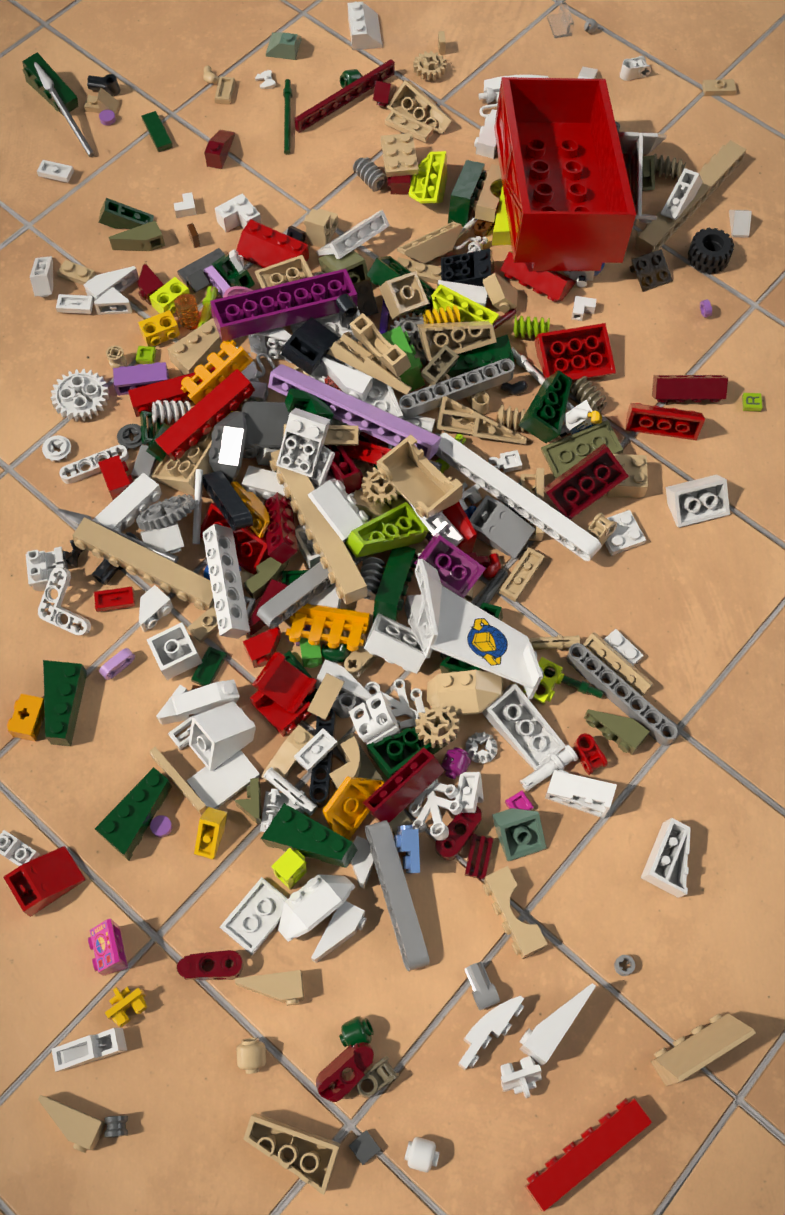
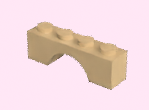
M491 164L490 170L486 171L485 180L482 181L481 185L482 191L479 190L477 201H475L473 211H476L475 219L489 222L495 221L499 198L493 194L501 192L503 185L500 166Z
M362 313L349 324L354 336L397 378L411 367L407 354L396 344L391 345L366 315Z
M506 866L485 876L483 888L487 896L491 895L494 901L492 906L497 916L501 915L504 921L502 927L507 935L510 934L514 941L512 947L516 955L520 954L522 959L544 949L548 944L538 924L532 925L521 922L514 916L511 910L510 897L516 890L517 883L509 867Z

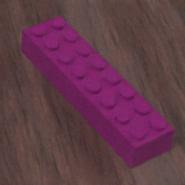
M342 269L211 300L210 303L212 317L223 342L304 322L311 317L317 319L339 313V308L336 305V300L343 294H349L357 307V292L347 270Z

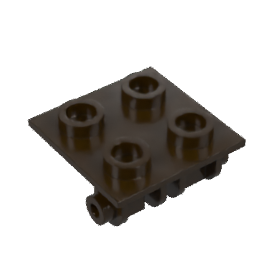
M662 249L631 259L632 266H630V271L636 273L642 292L673 281Z
M370 279L353 283L357 292V307L360 314L363 313L369 316L379 313Z

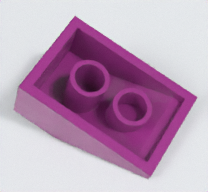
M437 532L418 557V559L425 560L437 569L441 584L463 599L486 569Z

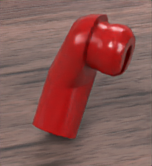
M497 553L489 556L491 564L483 572V576L486 579L495 577L499 569H501Z

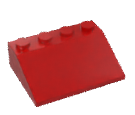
M606 323L539 333L534 340L537 358L545 379L558 370L570 377L572 381L579 380L584 376L593 378L616 374Z

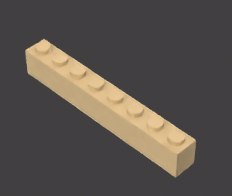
M85 517L72 535L74 543L78 548L82 550L87 549L97 558L101 559L103 557L109 560V563L113 566H121L129 574L138 575L149 584L154 583L160 586V589L167 593L172 592L179 599L194 603V606L198 609L208 610L214 604L210 580Z

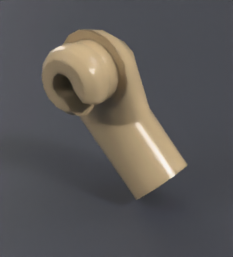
M205 66L204 80L207 83L216 85L219 77L212 73L210 66Z

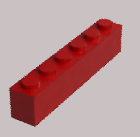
M212 367L209 372L212 373L216 368ZM193 372L128 390L136 417H139L142 411L152 412L153 402L156 403L157 400H160L161 403L167 400L169 404L172 400L176 404L178 401H182L183 404L185 401L193 402L188 397L190 393L182 391L181 387L183 385L181 382L185 377L192 378L196 373ZM200 378L196 384L200 385L203 380Z
M236 369L155 441L173 461L181 458L190 447L198 443L200 438L210 433L217 423L223 420L231 411L236 410L241 402L253 394L255 389L252 383Z
M627 1098L616 1105L618 1110L611 1115L608 1112L598 1120L599 1126L594 1130L592 1127L586 1129L581 1134L583 1139L577 1144L572 1141L562 1149L565 1153L561 1157L553 1156L545 1163L547 1167L541 1173L536 1170L526 1178L529 1183L525 1185V1188L541 1211H546L652 1123L635 1098L629 1101Z

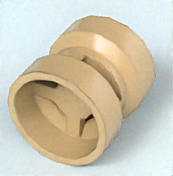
M114 345L107 349L106 355L112 369L126 366L127 360L120 346Z

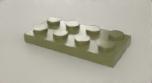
M606 420L543 446L541 451L554 478L557 479L602 444L608 446L613 454L623 453V448L609 421Z

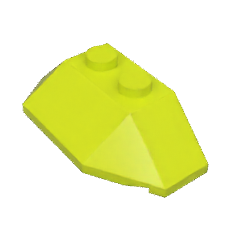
M446 151L430 152L427 158L418 164V174L412 175L409 197L421 204L443 202L447 182Z
M442 284L431 295L433 309L435 308L438 313L440 307L446 311L447 306H450L452 310L453 305H457L461 322L489 321L493 325L499 317L498 313Z

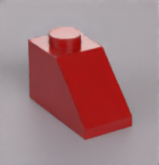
M279 626L243 641L245 651L254 668L265 666L275 653L281 639Z

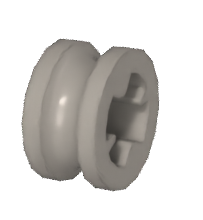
M621 955L616 959L614 969L619 975L628 976L634 971L635 962L632 957ZM623 960L628 961L626 964H630L626 971L622 970L623 967H619Z

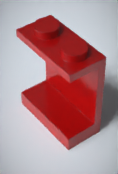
M276 652L267 662L252 686L289 713H295L303 707L305 697L312 694L317 680L306 676L287 662L284 655Z
M259 690L250 697L252 705L283 737L287 733L291 734L296 729L297 724L302 720L306 721L312 714L307 711L311 703H306L304 700V705L299 711L289 713Z

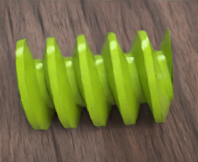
M515 315L513 331L515 338L518 337L519 333H521L522 338L527 333L529 339H531L533 334H535L536 338L539 333L549 332L550 318L545 323L543 317H541L539 322L537 317H534L531 322L530 316H527L524 321L523 316H520L519 320H517Z

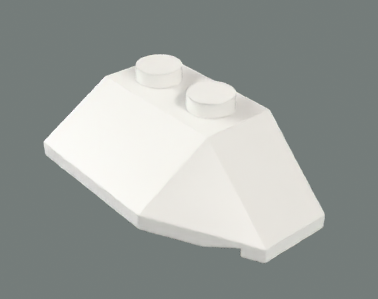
M318 874L316 877L311 878L306 885L292 893L290 898L284 902L278 931L288 942L295 937L309 932L346 901L351 891L354 890L355 885L346 876Z

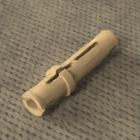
M561 634L557 635V637L529 638L533 649L558 648V650H562L563 648L571 647L573 644H580L579 635L562 636Z

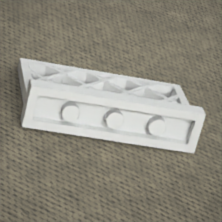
M383 210L363 220L317 250V255L334 254L336 259H340L389 227L390 224Z

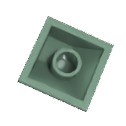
M272 33L266 57L296 60L302 37L291 33Z
M511 808L492 815L496 833L507 861L547 849L540 815L537 811Z

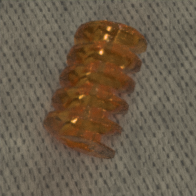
M192 294L179 295L174 301L179 323L182 327L195 330L198 328L200 320L196 298Z

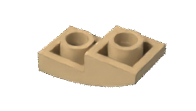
M326 673L307 711L326 719L345 681Z

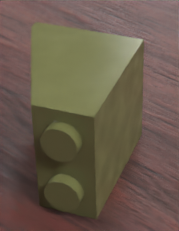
M354 250L340 259H336L334 254L318 258L323 273L346 269L352 283L370 279L367 276L368 270L365 259Z

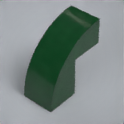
M223 255L212 263L230 287L241 286L251 288L255 285L248 270L244 269L238 272L231 262L229 255Z
M289 388L284 402L288 412L297 408L332 420L334 415L332 410L321 399L308 392Z

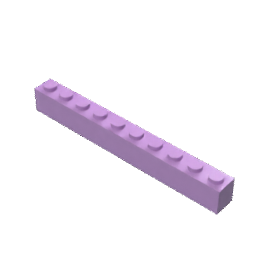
M280 364L270 373L268 388L285 396H287L289 388L308 392L326 403L334 414L333 418L350 426H359V430L393 446H397L411 434L417 440L415 446L419 450L422 449L424 451V456L428 460L437 453L441 437L283 364Z

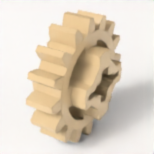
M424 51V55L419 53V57H415V61H413L414 73H417V77L422 76L421 79L427 78L429 81L432 78L436 80V77L441 78V74H445L446 59H443V55L438 56V52L434 54L432 51L430 53Z
M373 467L372 473L366 472L367 477H363V484L361 486L364 497L367 496L368 502L374 500V505L381 502V505L384 506L385 502L392 504L391 499L398 500L397 494H401L386 479H382L378 475L375 467Z
M432 704V709L429 710L425 707V713H418L420 719L415 720L417 725L415 730L416 733H419L418 739H424V745L430 742L432 748L436 744L443 748V743L446 742V744L450 745V739L456 740L455 733H459L458 725L460 724L459 719H456V712L451 713L450 707L443 709V704H440L439 708H436Z

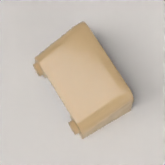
M410 434L377 461V473L382 479H386L415 508L416 513L420 517L429 518L461 500L463 484L457 478L453 481L450 476L446 478L424 456V451L422 449L419 450L415 446L417 440Z

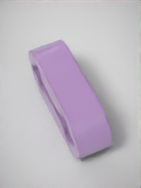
M125 648L108 660L100 668L99 672L106 680L112 679L133 662L135 655L130 649Z

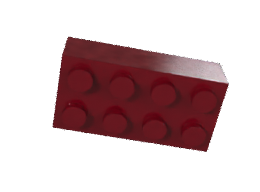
M602 444L543 489L562 515L571 520L628 478L629 475L608 446Z

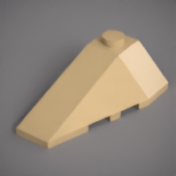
M404 80L387 106L389 110H395L434 128L433 131L444 134L452 122L424 92L407 80Z

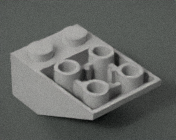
M486 495L469 519L477 533V539L513 559L517 558L536 531L535 528L507 506Z

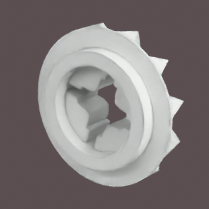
M57 435L48 438L44 442L42 452L46 459L48 458L52 462L54 460L60 462L63 458L67 459V455L71 453L72 446L66 437ZM53 446L60 448L61 451H55Z
M476 732L469 737L465 747L466 752L469 754L468 757L472 761L481 764L493 760L498 750L497 741H495L492 735L485 732ZM486 742L485 749L487 751L482 749L481 751H478V753H476L478 750L477 744L479 743L480 745H482Z

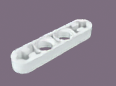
M116 445L62 467L59 472L60 477L66 484L77 482L101 472L98 464L101 458L108 459L110 455L114 457L118 455L117 453L121 452L122 456H120V459L126 462L129 457L128 451L125 446ZM86 464L91 466L87 471L81 470L82 466Z

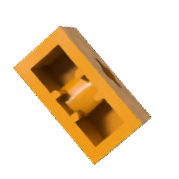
M20 694L19 699L14 704L13 716L7 724V731L13 737L36 742L45 717L44 698Z

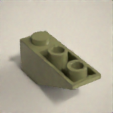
M156 221L109 237L112 250L152 251L165 246L163 235Z
M590 709L586 711L584 716L588 725L600 730L606 739L613 740L623 752L630 753L631 755L650 732L634 719Z

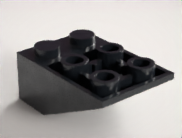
M490 249L441 258L442 281L484 287L483 279L495 273L494 260Z
M311 317L284 344L281 355L308 375H311L322 362L323 357L327 356L333 343L339 340L340 337Z

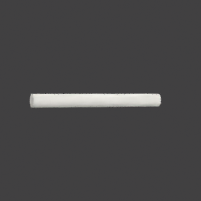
M196 469L194 502L196 506L194 507L193 544H200L202 469Z

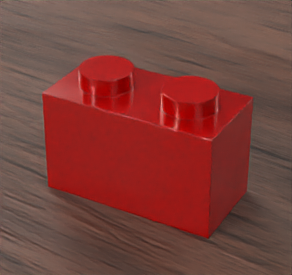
M119 455L98 462L112 500H114L133 483L131 475L127 476L126 471H129L125 460L121 461Z

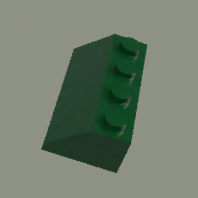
M391 256L376 258L367 276L373 284L381 286L386 281L411 273V271ZM420 278L419 280L429 304L413 311L417 316L420 313L422 315L425 314V311L430 310L433 306L431 295L435 291V289Z

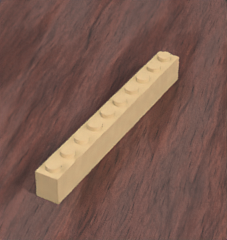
M731 140L726 145H723L718 154H714L710 162L703 165L699 172L703 183L694 199L681 215L674 220L661 215V211L656 214L657 220L647 223L645 229L637 234L635 248L644 254L659 250L739 166L747 149Z
M280 450L271 452L270 467L273 472L276 471L278 483L280 485L283 484L286 498L291 499V507L294 512L298 513L300 525L305 526L308 540L313 541V549L316 555H320L323 569L327 568L331 584L335 583L339 599H343L347 605L367 597V585L344 542L308 497V494L315 490L308 476L276 466Z

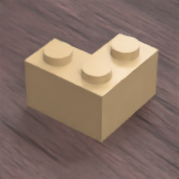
M320 208L319 210L311 209L309 215H306L304 220L307 244L319 248L328 244L338 227V214Z

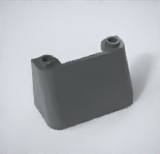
M252 401L244 403L242 405V412L246 413L247 432L242 458L256 457L259 448H281L284 424H287L290 414L285 403Z

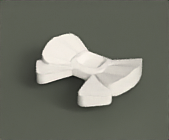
M271 70L257 74L255 77L256 81L265 80L260 85V88L272 89L276 86V82L271 77Z

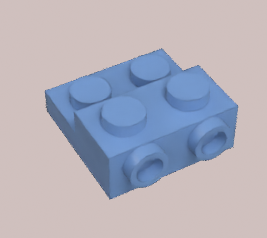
M413 825L398 826L397 834L393 838L397 852H406V856L402 858L403 869H406V873H420L419 829H413Z

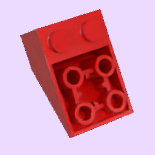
M62 846L24 863L3 877L22 911L30 917L86 880L66 846Z

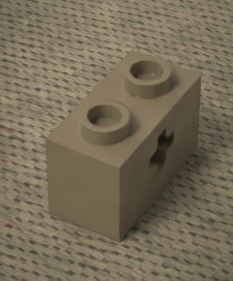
M445 344L423 369L421 377L431 385L439 383L456 364L459 356Z

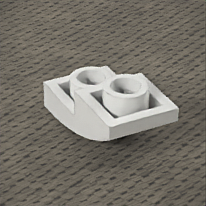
M3 830L0 834V854L17 866L36 859L40 855L7 831Z

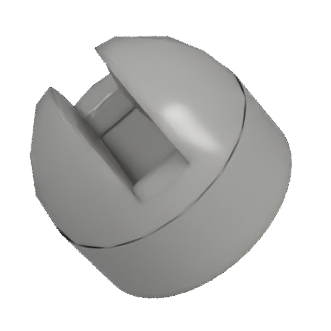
M592 18L588 19L584 25L585 31L588 33L594 32L598 26L597 22Z

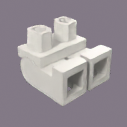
M62 547L54 548V551L47 553L38 550L27 552L28 584L30 587L33 586L34 590L45 591L51 572L55 568L63 567L68 569L67 561L63 559L64 550ZM58 573L60 579H63L64 576H62L61 573Z
M382 692L366 700L367 705L363 702L348 711L359 737L366 745L372 742L377 743L389 735L394 736L400 733V728L391 710V703ZM380 700L381 704L375 707L373 705L374 702ZM359 711H364V715L358 717L356 714Z

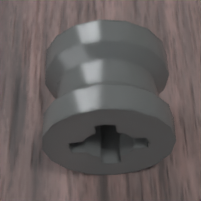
M128 1116L105 1117L107 1130L104 1132V1137L128 1136V1130L126 1129Z

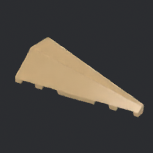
M349 331L344 333L340 340L335 341L327 353L406 395L412 389L411 386L402 382L400 377L397 378L391 374L389 369L374 354L364 348L360 341L356 342L351 338L352 334Z
M447 396L442 397L437 429L472 434L475 437L526 444V437Z

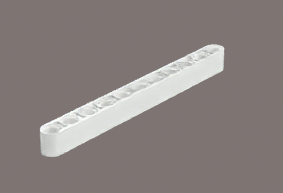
M447 433L440 435L441 440L436 453L438 457L476 484L478 483L480 487L580 558L590 561L602 547L599 540L453 437Z

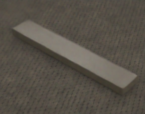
M352 733L337 741L338 744L336 745L346 763L349 761L341 750L340 744L352 738ZM358 743L361 755V767L358 778L383 780ZM403 810L389 822L393 834L396 835L398 826L412 825V822Z

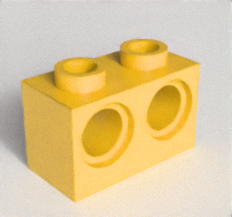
M170 310L138 322L141 334L149 347L157 346L162 342L180 336L178 324Z

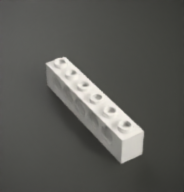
M213 524L203 532V539L219 635L239 639L250 632L233 531L232 528Z

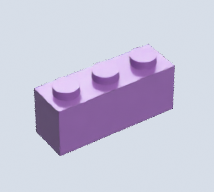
M166 362L113 368L116 393L118 396L129 395L128 390L168 380L169 371Z

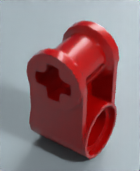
M587 733L579 735L573 748L586 773L590 775L594 770L602 766H608L607 759L599 749L594 738ZM584 741L588 744L589 747L583 748L580 746L579 742Z

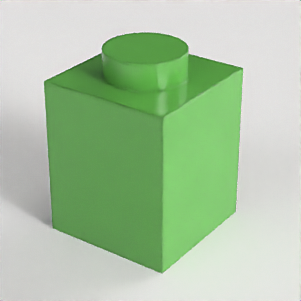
M301 638L299 642L303 667L315 668L323 664L320 643L318 645H310L308 638Z

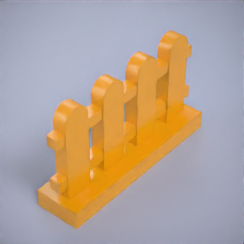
M228 340L223 341L220 345L222 350L218 354L215 352L209 354L207 357L209 362L205 366L198 365L194 369L196 374L192 378L185 377L182 380V391L184 393L188 391L190 393L188 397L195 404L202 400L236 369L242 372L254 361L241 346L238 349L235 347L237 344L234 340L231 342ZM227 354L229 357L224 361L222 358ZM214 366L216 370L210 373L209 370ZM201 378L203 382L197 385L196 382Z
M305 604L290 617L292 626L291 629H286V635H289V640L294 643L299 642L301 637L308 638L310 645H318L320 640L328 641V647L337 648L342 643L347 644L349 651H357L359 646L363 647L364 640L361 637L362 633H368L370 613ZM305 625H312L310 632L303 631ZM324 627L331 628L329 634H323ZM343 630L350 631L349 637H342Z

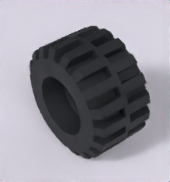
M709 227L706 230L701 229L700 232L695 233L688 251V261H690L691 266H695L696 270L699 269L701 270L700 272H707V274L714 272L715 274L718 271H723L728 266L734 250L733 239L729 238L730 235L728 233L725 234L723 230H717L718 228L711 229Z

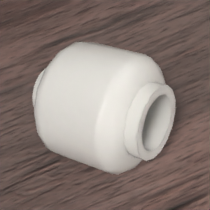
M415 1137L413 1141L408 1143L404 1160L408 1161L407 1163L410 1168L427 1173L432 1166H437L440 1152L435 1151L436 1144L433 1141Z

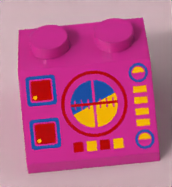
M110 918L90 930L91 937H88L90 949L94 950L95 958L92 959L95 972L98 971L99 974L105 976L127 969L128 964L120 926Z

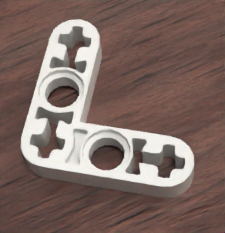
M55 568L51 572L41 599L38 615L42 620L75 635H85L91 630L89 620L61 607L71 579V573L67 568ZM58 573H61V575L64 576V578L60 579ZM52 589H56L58 591V597L56 599H53L51 597L50 593ZM46 608H49L48 611L51 612L50 615H47V612L45 611ZM62 614L68 616L67 624L61 622ZM73 623H82L84 629L80 630V627L77 625H73Z

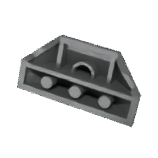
M231 412L214 426L212 432L209 464L214 472L221 470L230 484L235 482V478L238 476L241 468L247 432L245 412Z

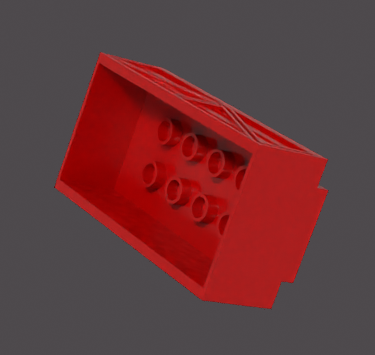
M502 77L494 130L514 262L532 263L533 271H600L602 263H623L636 211L606 79Z

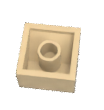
M416 271L388 280L379 287L392 320L429 304Z

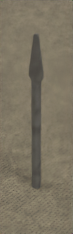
M35 62L34 65L43 87L52 95L88 156H94L93 150L56 92L54 82Z
M64 509L57 510L60 514L78 525L84 517L93 521L88 515ZM97 523L174 563L178 561V556Z

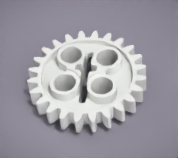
M76 369L75 374L69 371V376L62 375L63 380L57 379L58 385H53L54 390H51L52 396L50 397L53 407L58 414L61 413L63 418L67 416L68 420L74 417L75 421H78L79 417H81L85 421L86 416L92 419L91 414L94 413L98 416V410L104 411L102 405H108L106 400H109L108 394L110 392L107 383L102 376L99 377L98 373L93 375L92 370L86 373L85 369H83L79 373Z

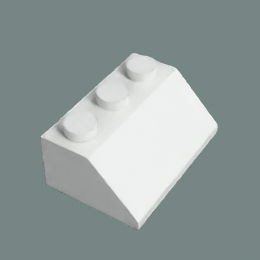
M363 2L347 3L352 50L382 48L378 13Z
M719 475L666 487L667 504L677 527L730 515L727 479Z
M331 479L310 492L308 497L340 539L344 541L347 540L352 530L368 522V516L364 511L358 509L356 500L351 495L348 496L344 490L345 486L340 480Z
M378 613L366 639L364 649L372 655L384 658L391 664L395 663L401 666L407 672L417 674L426 657L412 629Z

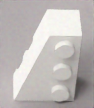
M554 770L545 799L604 819L611 807L617 784L569 774L563 770Z
M673 818L663 822L641 875V879L677 898L687 895L688 892L686 881L689 867H687L691 831L689 826Z

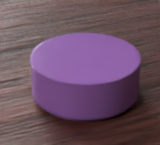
M103 110L99 114L100 122L103 125H112L116 121L115 114L111 110Z
M708 299L700 302V311L705 318L712 316V306Z
M159 815L151 821L150 828L155 836L165 837L171 832L172 823L168 817Z

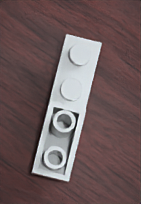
M443 511L429 518H422L418 515L433 536L437 532L455 546L464 539L442 513Z
M522 996L515 997L498 1005L472 1027L463 1040L470 1047L458 1063L461 1068L466 1070L468 1066L472 1068L479 1059L476 1053L480 1047L485 1049L492 1039L489 1036L490 1033L497 1038L500 1034L506 1035L512 1026L509 1023L513 1015L518 1017L524 1008L521 1004L524 1000Z

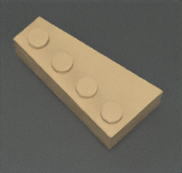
M210 319L167 348L170 361L184 375L193 373L194 369L200 364L205 366L209 362L207 360L209 354L217 353L221 349L222 341L214 319Z
M489 321L417 324L425 358L428 362L436 356L445 344L456 354L496 342L494 328Z
M257 1113L251 1115L244 1140L324 1195L341 1143Z

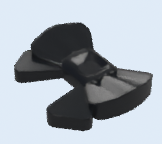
M70 540L73 550L70 553L63 551V559L70 566L78 567V557L85 550L78 548L74 540Z

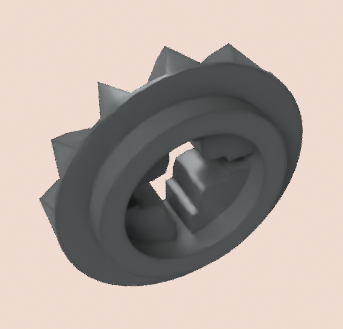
M137 424L123 426L117 433L118 443L125 446L127 450L129 448L135 450L136 447L141 446V426ZM130 433L134 436L133 441L130 440Z

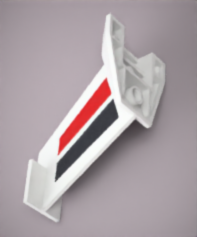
M618 132L622 153L628 154L629 185L636 211L634 224H636V219H639V222L652 223V220H657V216L642 214L643 154H649L666 139V135L659 133Z

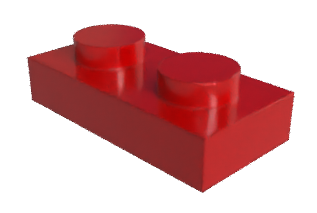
M132 586L94 592L96 612L135 607L134 589Z

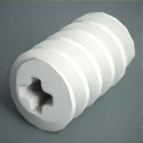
M157 400L156 403L153 402V422L156 423L157 418H160L161 423L164 422L165 418H167L168 423H171L172 418H174L175 422L178 421L179 418L191 409L190 402L185 401L184 404L182 401H178L176 404L173 400L170 401V404L167 400H164L163 403L160 400Z

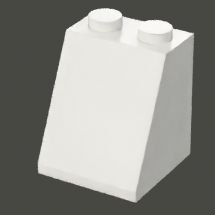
M232 701L192 717L189 746L205 766L212 771L253 741L256 726L245 715L242 708Z

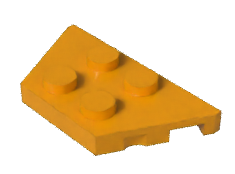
M347 776L323 809L329 829L349 840L369 813L363 802L385 782L383 780Z

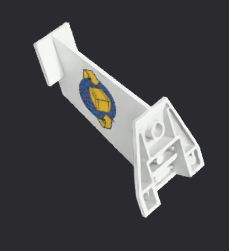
M418 559L415 574L421 595H408L404 609L408 623L425 657L430 658L432 650H436L524 685L528 699H532L541 679H543V670L539 667L537 653L533 650L529 638L443 587L437 569L425 560Z

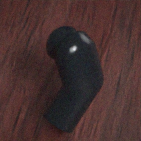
M519 381L514 384L506 382L501 385L502 390L512 395H518L526 391L528 387L526 381Z

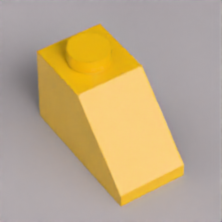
M207 807L199 819L194 850L195 855L214 860L225 830L227 812Z

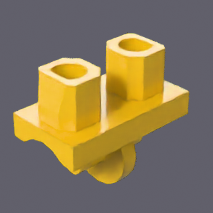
M128 986L122 991L116 987L113 989L115 996L109 1000L113 1007L107 1010L105 1014L108 1019L114 1021L122 1028L130 1021L125 1012L126 1010L133 1007L135 1012L140 1014L148 1008L144 999L146 995L139 988L130 993L131 991Z

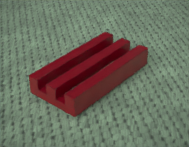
M473 834L465 876L485 879L494 838ZM480 841L473 873L470 872L475 843ZM485 842L488 843L483 871L482 874H478Z

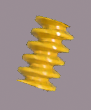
M453 305L452 310L450 306H447L446 311L440 307L439 313L434 308L432 314L429 310L425 311L423 321L424 324L461 322L460 312L457 305Z

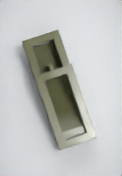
M270 557L257 565V574L244 582L249 595L255 600L260 598L271 580L277 581L281 577L282 571L286 569L290 558L281 564Z

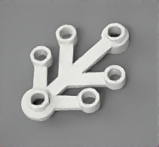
M397 679L394 681V690L398 693L400 702L383 692L382 694L390 701L391 706L395 708L391 709L395 717L402 715L411 717V719L401 722L396 720L401 732L402 729L417 726L415 720L420 719L418 713H425L422 701V691L418 688H414L410 694L411 699L415 701L417 711L410 708L405 692V681ZM369 682L365 685V689L368 692L372 689L376 691L375 694H371L372 697L382 692L380 691L379 684L376 682ZM401 683L403 687L398 688L396 684ZM417 692L420 696L414 697L413 694Z
M436 779L409 806V812L414 817H418L412 825L414 829H419V833L426 830L427 824L425 821L431 812L434 823L430 828V834L436 840H445L449 835V829L442 821L439 806L449 809L454 815L460 814L463 806L457 800L450 801L437 797L435 791L443 792L448 798L453 799L458 795V789L452 784L445 785L439 783L438 779ZM427 796L428 800L422 808L421 804Z

